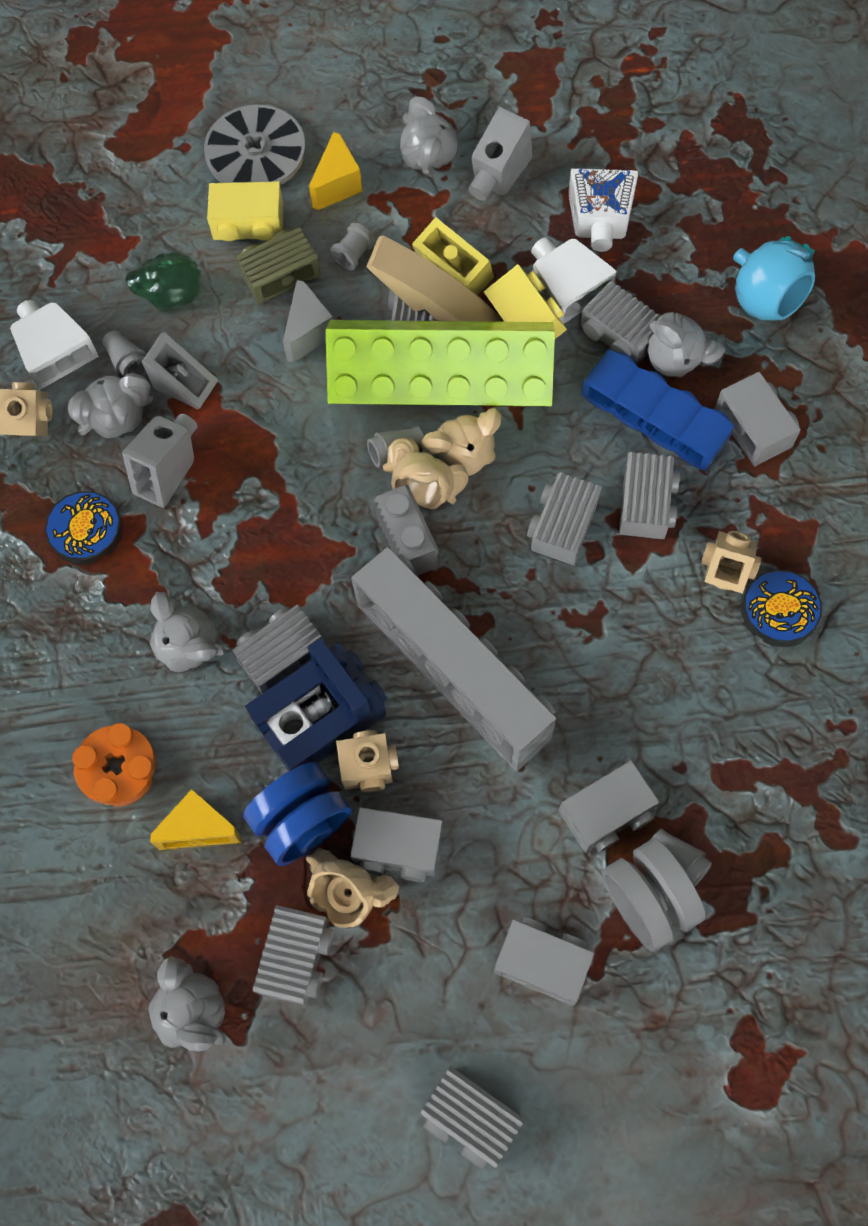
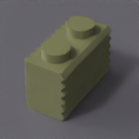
M300 227L290 231L281 230L271 240L260 245H249L242 250L241 254L235 256L240 275L256 302L260 305L264 301L268 302L270 298L274 299L277 295L281 296L283 292L287 293L289 289L293 290L297 280L307 283L308 280L312 281L321 275L317 254Z

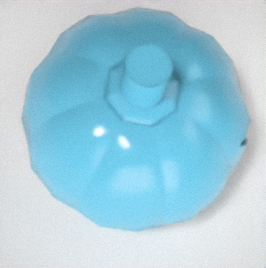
M773 240L764 243L751 254L740 248L735 253L733 260L742 266L736 278L737 285L735 291L739 305L750 316L766 321L783 320L797 311L810 294L815 282L814 263L809 258L810 254L800 245L789 241Z

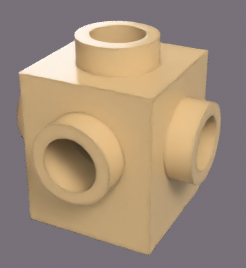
M12 382V389H0V435L48 436V421H51L53 415V406L51 400L48 399V392L35 390V383Z
M719 531L715 543L707 542L701 564L707 566L704 582L723 590H732L743 594L748 578L755 580L762 557L756 556L757 542L751 541L748 535L738 531H729L728 533Z
M366 730L355 733L352 739L336 741L341 781L345 790L360 788L363 793H371L385 789V784L393 783L391 770L399 769L396 745L388 746L385 733L377 734V731Z

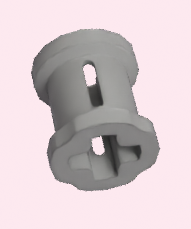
M351 223L347 228L348 234L339 244L336 243L330 248V254L336 263L349 271H354L362 254L367 249L371 250L376 244V240L371 232L360 223Z

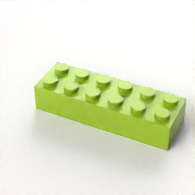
M330 320L326 327L328 404L552 406L555 345L553 322Z

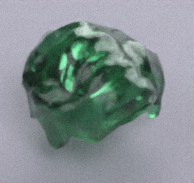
M177 252L158 254L154 259L147 260L138 269L130 271L126 276V284L134 294L152 303L160 312L167 313L168 309L192 303L201 292L202 271L197 268L196 262L189 256Z

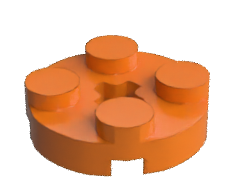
M123 723L102 727L85 738L72 755L74 778L80 790L92 801L99 804L112 805L113 807L129 805L144 796L152 785V777L155 767L157 768L156 753L150 742L142 733L129 728ZM124 757L125 762L121 764L123 771L120 774L116 775L113 771L106 773V767L109 765L108 761L111 758L119 759Z

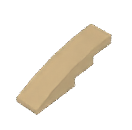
M384 235L378 237L366 267L414 312L426 310L437 321L501 322L502 318L498 313L450 274Z

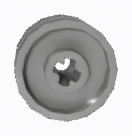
M653 838L633 850L634 865L620 858L601 870L602 879L616 908L634 935L650 952L657 951L673 940L672 925L684 932L705 920V910L702 901L688 875L663 843Z

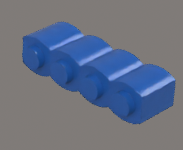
M607 350L583 381L581 395L590 403L606 412L612 413L625 425L643 432L659 446L674 451L684 461L703 471H706L730 439L734 429V425L725 413L717 409L712 410L702 407L692 393L670 387L659 373L638 368L634 360L622 352L617 353Z

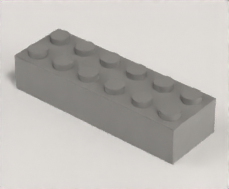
M386 547L351 577L357 606L517 772L552 740L556 717L553 715L555 714L553 706L542 695L538 694L535 697L524 686L526 685V680L522 674L511 665L506 667L496 657L498 656L497 650L485 637L478 639L468 629L470 624L457 609L450 611L441 601L443 597L439 590L429 581L423 583L414 574L416 570L407 557L403 554L396 556Z

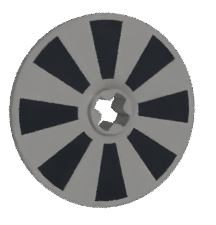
M247 105L227 112L212 125L204 142V156L207 166L212 175L221 183L279 181L280 185H282L298 172L306 154L305 136L299 123L289 113L268 105Z

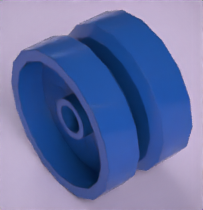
M308 762L300 765L276 779L251 801L242 816L257 837L268 836L264 847L278 867L293 863L315 850L335 834L352 813L351 807L339 791L327 792L330 780L317 762Z

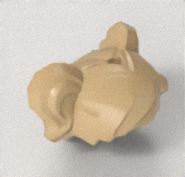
M491 408L487 412L480 413L479 417L466 414L460 415L454 420H448L440 425L437 431L430 432L423 437L420 443L422 451L431 455H437L438 459L448 466L462 465L465 467L468 476L474 475L485 465L492 464L496 457L493 434L500 427L501 413L496 408ZM468 444L473 446L471 451L467 449Z
M406 437L395 439L388 446V460L386 464L382 465L383 471L392 473V489L408 485L416 503L428 509H435L446 501L454 505L457 501L455 496L466 487L469 479L464 466H448L442 460L434 458L429 453L419 452L417 443L412 438Z
M318 848L312 855L306 856V861L310 863V870L312 872L308 887V897L311 898L310 902L319 912H327L328 920L336 927L353 928L359 926L371 912L373 906L384 907L391 900L395 899L400 886L392 877L381 875L372 879L364 868L354 865L348 860L337 859L328 850ZM348 889L351 890V892H352L351 895L348 894V891H347Z

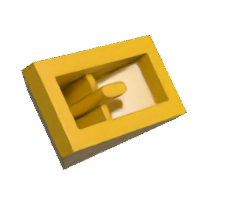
M333 132L309 184L313 209H323L363 192L360 168L339 133Z
M192 789L150 834L151 843L159 850L241 843V834Z

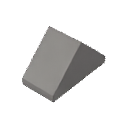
M299 280L296 281L283 339L287 362H296L326 343V327L329 321L333 320V316L307 284Z
M165 332L159 335L142 360L153 389L196 409L201 408L218 382V379Z

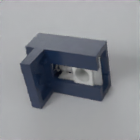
M321 638L307 647L311 661L244 706L250 718L288 771L308 762H321L337 750L336 741L352 739L355 733L365 731L386 716L383 702L387 700L384 691L375 680L368 683L360 672L364 669L360 659L351 649L345 652L338 642L328 648ZM326 694L327 698H320V696ZM331 701H332V702L334 703V705L337 707L335 710H334V707H333ZM300 720L303 722L299 732L295 734L283 732L284 726L289 721Z

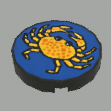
M79 491L62 498L51 509L46 518L45 525L48 544L55 553L65 561L83 565L98 562L96 559L104 555L107 557L120 542L123 531V522L117 507L108 497L94 491Z
M776 569L760 574L750 583L742 598L741 614L749 631L753 635L756 634L762 638L763 642L771 646L789 647L802 643L815 631L822 617V601L817 589L805 577L793 571Z

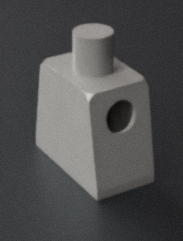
M499 106L472 154L474 180L468 190L475 198L485 201L491 191L500 195L507 194L531 161L533 155L529 120Z
M179 414L174 422L161 416H156L123 450L122 455L133 495L161 508L167 506L194 461L191 436L196 431L197 424L191 417Z

